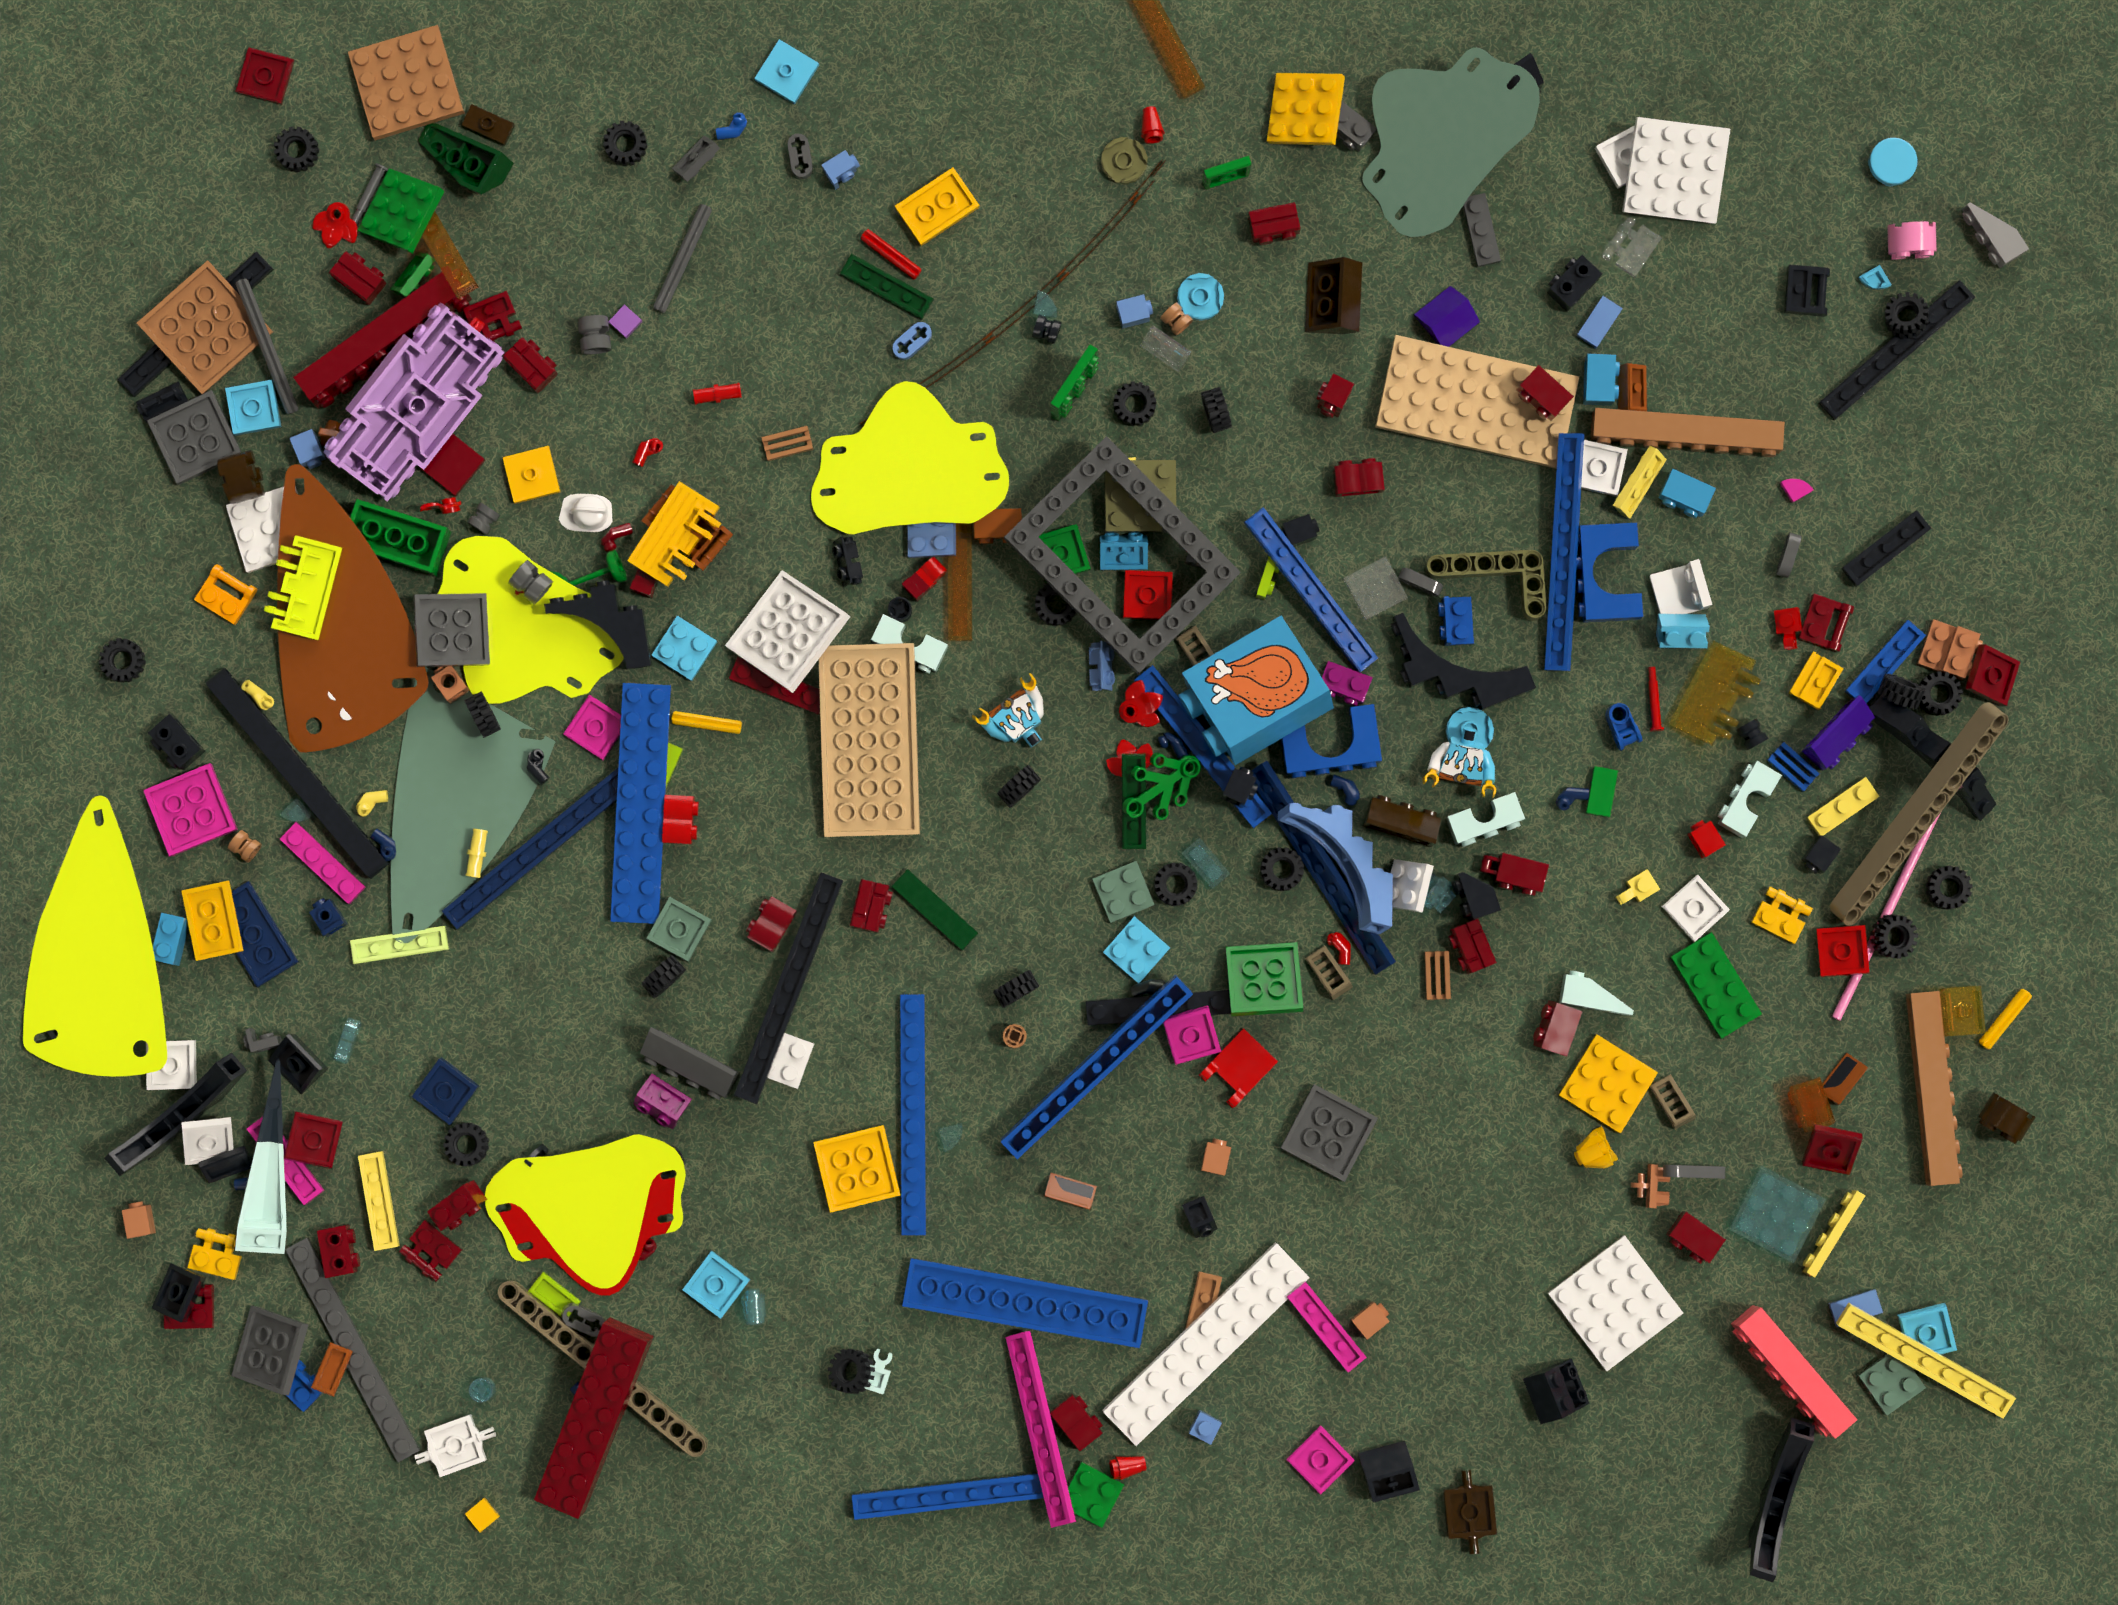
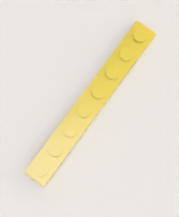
M1850 1303L1847 1304L1836 1322L1839 1327L2003 1419L2016 1399L2012 1394Z

